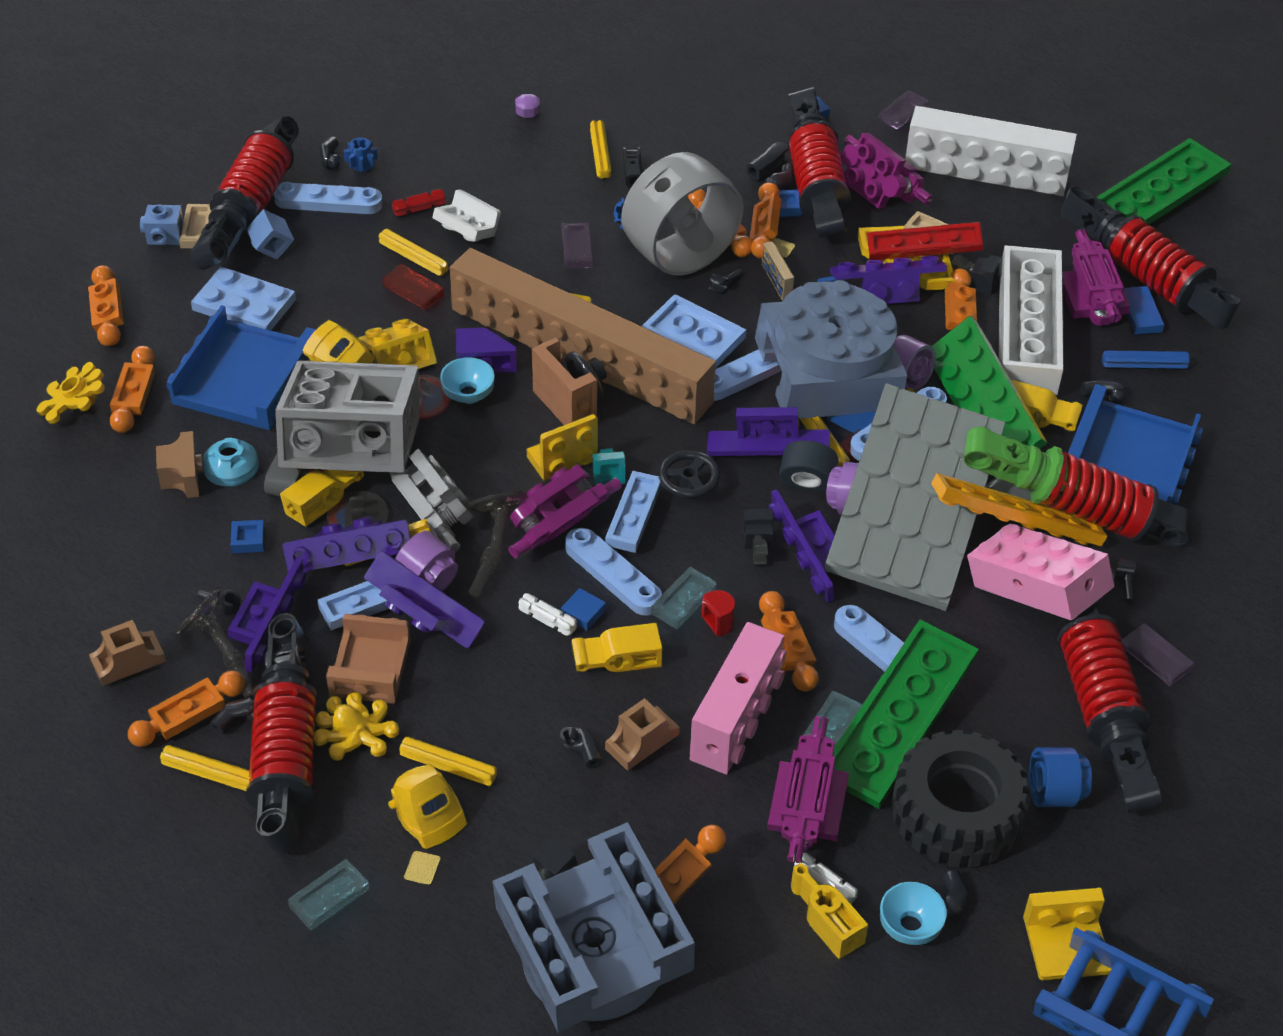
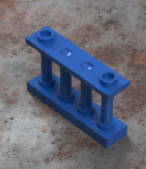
M1075 928L1069 947L1078 952L1057 991L1050 993L1044 989L1041 990L1035 1001L1033 1014L1073 1036H1139L1159 995H1162L1181 1005L1165 1036H1183L1194 1013L1206 1018L1214 999L1208 996L1203 988L1190 983L1186 985L1105 943L1104 939L1097 933ZM1093 959L1109 967L1111 971L1091 1009L1084 1011L1072 1005L1070 997L1090 960ZM1126 976L1146 988L1126 1027L1119 1030L1106 1023L1104 1016Z

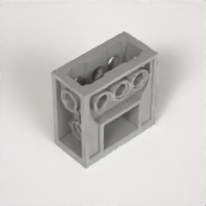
M297 361L276 408L278 467L404 473L419 424L418 366ZM378 396H384L390 402L374 401V399ZM364 431L381 432V435L377 438H370Z

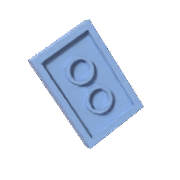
M220 267L191 301L193 311L212 316L223 305L226 308L228 320L271 331L295 302L296 294L293 290Z
M676 294L642 325V327L715 360L716 367L746 338V329Z

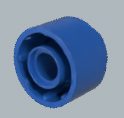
M1071 747L1035 748L1030 758L1028 780L1031 787L1030 795L1033 803L1037 807H1075L1078 801L1087 798L1092 787V770L1089 760L1083 754H1077L1076 750Z

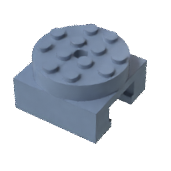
M842 280L834 282H808L791 291L782 302L761 303L755 340L763 362L778 361L782 376L780 385L777 386L775 393L780 407H798L799 418L876 412L885 383L899 387V389L905 388L908 376L894 345L897 336V322L886 302L874 294Z
M628 822L588 839V848L594 859L543 881L533 863L493 880L496 910L522 960V967L527 982L533 992L543 1002L557 1032L584 1020L603 1021L628 1014L644 1004L657 990L658 986L694 970L695 942ZM594 942L602 944L600 945V951L598 947L592 948L587 945Z

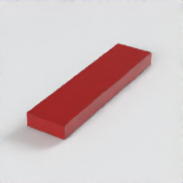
M980 222L867 232L869 260L983 250Z

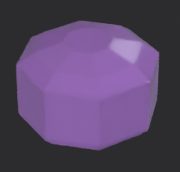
M521 94L515 99L516 114L523 118L535 117L540 113L539 97L533 94Z

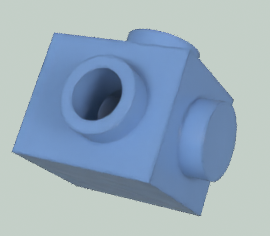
M147 205L145 216L140 218V231L145 233L147 244L180 245L179 239L184 221L181 205Z
M264 209L247 228L252 240V246L257 251L277 260L294 241L285 219Z

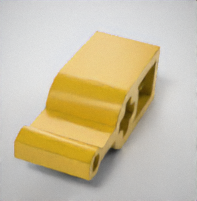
M1011 379L1039 428L1046 427L1050 423L1064 427L1068 431H1075L1083 405L1078 402L1070 403L1058 400L1055 393L1049 389Z
M315 469L280 493L285 514L303 526H308L340 502L344 489L355 481H360L364 476L363 471L327 469L322 472L319 469Z
M657 623L612 628L604 631L600 637L572 639V649L577 671L583 672L591 668L605 667L612 672H623L661 667L662 645Z
M799 863L793 867L792 892L800 895L807 903L808 923L840 960L865 944L868 924L839 890L830 885H818L808 873V867Z

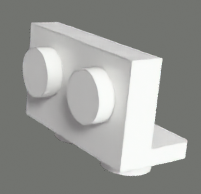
M460 189L455 191L451 205L434 209L432 218L442 223L444 228L461 233L464 239L478 242L479 240L495 236L501 211Z

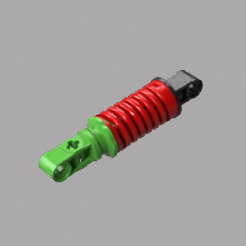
M985 427L971 428L966 434L964 463L972 469L983 471L1000 480L1013 483L1015 487L1029 489L1031 501L1036 504L1041 503L1056 510L1063 509L1066 514H1073L1079 519L1084 518L1085 521L1089 523L1094 522L1099 527L1105 526L1107 530L1122 535L1132 542L1139 540L1143 535L1169 547H1180L1188 542V510L1182 506L1159 499L1158 489L1151 484L1130 480V478L1123 475L1120 476L1114 471L1109 472L1104 467H1098V465L1088 463L1081 458L1077 459L1076 456L1066 453L1056 446L1043 453L1038 447L1027 446L1018 440L1007 438Z

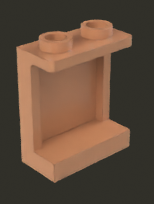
M557 338L532 348L533 392L562 424L566 425L592 414L597 417V379L591 373L574 379L561 365V345Z
M344 614L342 620L344 632L334 666H329L326 676L329 697L347 698L349 694L358 692L362 695V700L374 702L375 700L382 699L386 703L395 704L411 642L409 622L397 618L388 619L362 614Z

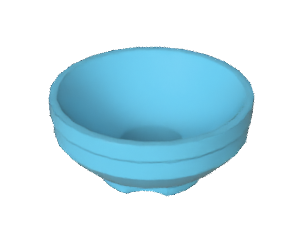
M473 357L458 358L451 361L442 369L440 374L443 392L457 402L475 403L488 396L494 387L495 374L492 367L485 361ZM465 387H472L476 389V392L473 394H463L460 390Z
M225 438L211 445L203 455L204 475L210 482L220 486L232 487L246 483L253 478L259 469V459L256 450L249 443L235 438ZM229 447L237 450L235 454L230 456L220 454L223 449Z
M904 882L891 887L883 896L880 904V920L886 932L895 940L908 945H921L934 940L942 931L947 916L946 906L941 896L931 887L918 882ZM912 916L920 921L921 927L914 931L907 930L901 925L900 920L903 917Z

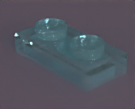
M689 567L651 606V614L678 629L702 604L703 595L716 589V581Z
M832 691L816 715L820 716L819 729L821 728L822 717L829 719L825 737L834 741L836 746L863 704ZM814 719L803 735H812Z
M345 859L289 898V908L311 931L369 890L368 881Z

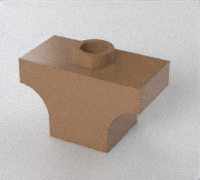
M193 431L180 432V437L174 443L156 446L157 472L161 490L179 489L186 494L187 498L199 497L198 473L204 472L202 454H197Z
M133 620L101 631V646L95 652L89 654L91 663L102 686L166 662L164 652L153 630L148 632L138 631Z
M644 698L619 716L616 731L605 741V750L628 771L678 736L679 726L658 706L653 707Z

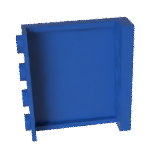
M221 305L215 315L209 318L203 332L196 337L194 345L188 354L182 357L181 364L175 373L169 376L167 389L170 393L171 403L270 430L276 421L277 405L297 361H310L309 357L304 355L302 350L316 329L306 327L300 338L228 320L226 308Z
M1095 384L1068 453L1076 456L1077 459L1081 458L1088 463L1098 465V467H1104L1109 472L1114 471L1120 476H1126L1130 480L1151 484L1158 489L1159 499L1178 505L1182 490L1178 489L1177 486L1184 487L1189 469L1184 468L1185 464L1191 466L1196 452V448L1191 447V445L1198 446L1203 428L1198 427L1201 415L1196 414L1192 426L1105 401L1104 397L1107 387Z

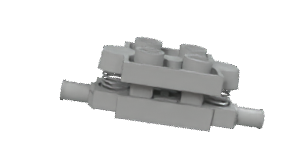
M417 449L409 456L413 462L406 471L404 470V473L389 472L390 477L421 520H428L432 533L455 553L460 549V544L454 538L456 535L450 529V526H452L450 521L454 524L452 519L457 522L456 518L464 525L474 516L467 506L471 503L432 455L427 458L423 452ZM426 481H428V483H426L423 487L419 488Z

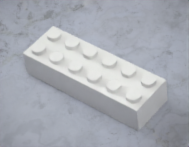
M915 106L909 129L905 160L920 171L1064 196L1077 134Z
M1005 245L1000 267L999 360L1010 379L1049 389L1055 395H1058L1063 373L1062 251Z

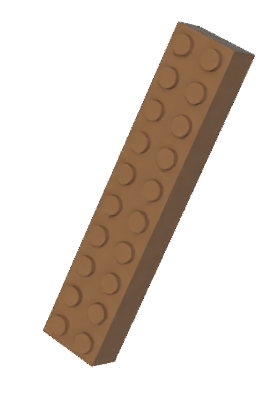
M469 248L450 266L452 310L478 321L482 325L499 331L507 337L518 340L531 348L557 338L561 345L562 362L566 363L565 357L570 351L579 353L586 361L595 357L602 363L607 373V378L602 380V382L619 388L694 425L714 403L715 360L472 248Z

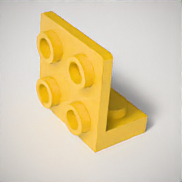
M409 319L395 321L392 323L393 327L384 330L381 327L365 331V336L358 338L372 351L375 364L414 365L420 369L437 363L429 330L413 321H409Z
M592 414L540 435V444L527 448V458L544 481L550 479L557 471L564 467L569 470L577 464L582 466L593 462V454H598V418Z
M1101 888L1029 894L1023 918L1040 980L1064 978L1078 952L1069 947L1075 928L1082 931H1093L1103 938L1098 920L1105 901ZM1091 959L1082 977L1108 975L1111 969Z

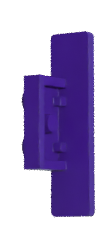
M924 256L919 261H911L909 258H896L893 263L869 260L866 261V265L841 262L838 263V267H830V274L836 280L861 278V288L884 300L886 304L920 301V273L947 271V265L937 256Z
M798 407L737 408V431H709L707 455H783L788 444L801 440L815 441L829 447L830 431L827 429L799 430Z
M778 490L772 491V504H769L768 507L772 509L774 521L781 522L783 526L782 532L787 544L795 546L797 560L803 570L808 569L812 576L810 577L811 584L817 595L822 594L827 603L833 601V584L827 576L829 572L824 570L834 539L833 532L820 510L795 520Z
M364 517L353 520V525L341 527V523L322 526L323 531H320L314 537L288 541L282 547L288 572L296 557L303 558V571H310L373 559L377 557L379 552H385L388 555L398 554L401 548L411 539L408 521L405 519L382 523V520L372 521V517Z
M379 552L364 576L365 580L382 590L379 595L387 600L385 605L390 610L399 615L405 612L413 618L412 624L426 633H429L430 630L442 631L465 648H470L486 624L484 619L422 577L413 573L385 552Z
M296 557L280 589L254 581L228 629V638L249 644L245 654L246 672L253 673L257 664L264 662L268 650V627L270 622L278 615L290 613L296 590H302L307 577V572L303 571V558Z

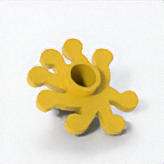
M92 362L86 363L82 367V372L77 367L70 368L66 372L67 377L61 385L57 381L48 385L46 390L52 399L41 402L36 409L40 415H46L45 418L48 423L56 424L60 420V414L67 409L74 410L79 408L81 411H87L96 403L97 395L101 394L105 389L104 384L101 382L104 374L100 369H96Z
M358 692L349 694L346 699L347 704L344 705L341 704L339 697H330L326 703L328 712L321 711L315 717L316 724L320 729L314 732V744L322 746L327 742H337L329 748L330 757L337 761L341 760L346 752L358 748L361 744L371 747V754L375 757L384 755L387 750L386 743L375 736L385 734L389 738H395L399 734V726L396 722L387 721L381 723L388 711L387 703L382 699L375 700L372 704L373 714L369 715L367 708L362 704V695Z

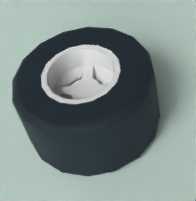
M806 440L792 442L786 446L783 452L779 472L781 480L792 487L826 491L829 474L838 465V457L832 448L822 443Z

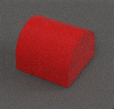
M714 590L704 594L701 617L716 636L721 637L729 633L733 628L734 598L728 592L722 590Z

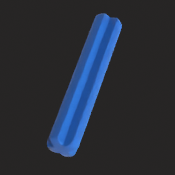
M1106 350L1102 355V364L1105 368L1186 369L1190 363L1189 353L1186 351Z

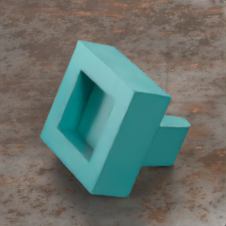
M613 448L600 449V454H593L595 485L600 482L605 485L613 478H617L621 484H626L625 456L623 451L614 452Z

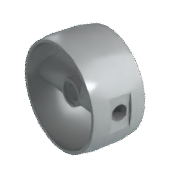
M675 153L652 164L635 181L623 205L622 227L634 247L654 266L670 275H687L708 266L730 245L742 221L743 201L733 183L711 162L694 153ZM708 186L705 198L698 210L692 204L688 195ZM667 219L676 233L657 241L662 224Z

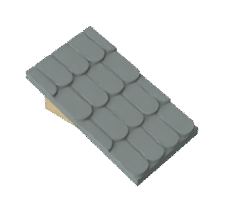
M885 383L824 570L946 611L976 513L970 511L967 507L957 504L949 506L940 501L931 482L936 473L985 487L989 474L972 469L964 463L966 434L971 428L985 427L1001 435L1005 422L988 418V416L964 408L960 409L957 406L933 398L929 399L927 396L899 389V387Z

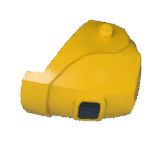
M330 320L322 324L311 335L302 350L303 354L309 357L310 361L373 364L374 361L370 350L356 336Z
M431 764L408 770L397 778L394 787L391 789L393 799L388 802V805L391 809L396 808L397 816L403 827L413 837L418 839L423 848L428 849L449 840L467 825L457 796L443 775Z

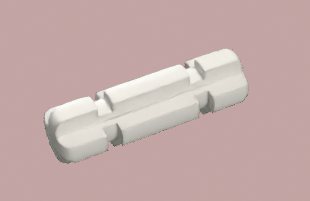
M525 593L518 602L520 611L528 615L533 613V618L553 629L558 627L557 631L566 636H570L576 630L577 620L568 614L563 616L561 610L542 600L537 602L538 598L529 593Z
M803 853L802 864L808 867V873L818 885L833 886L840 891L850 904L855 901L858 893L855 887L848 882L843 884V879L822 863L816 864V859L808 853Z

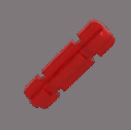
M436 189L431 191V194L425 192L406 197V201L403 199L395 200L392 202L394 214L400 217L407 215L408 211L415 213L430 209L432 205L435 207L444 205L446 197L442 189Z

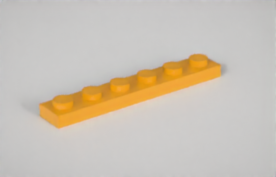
M936 473L931 482L938 494L939 500L949 506L957 504L967 507L976 514H982L983 512L992 514L1001 521H1016L1031 530L1040 528L1056 537L1067 536L1073 538L1083 545L1091 543L1102 547L1107 538L1103 529L1094 522L1089 523L1084 518H1076L1073 514H1066L1063 510H1056L1044 504H1036L1024 498Z

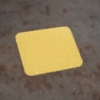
M777 238L772 240L782 257H788L795 247L793 243Z
M419 851L413 852L404 878L418 883L431 884L440 857Z

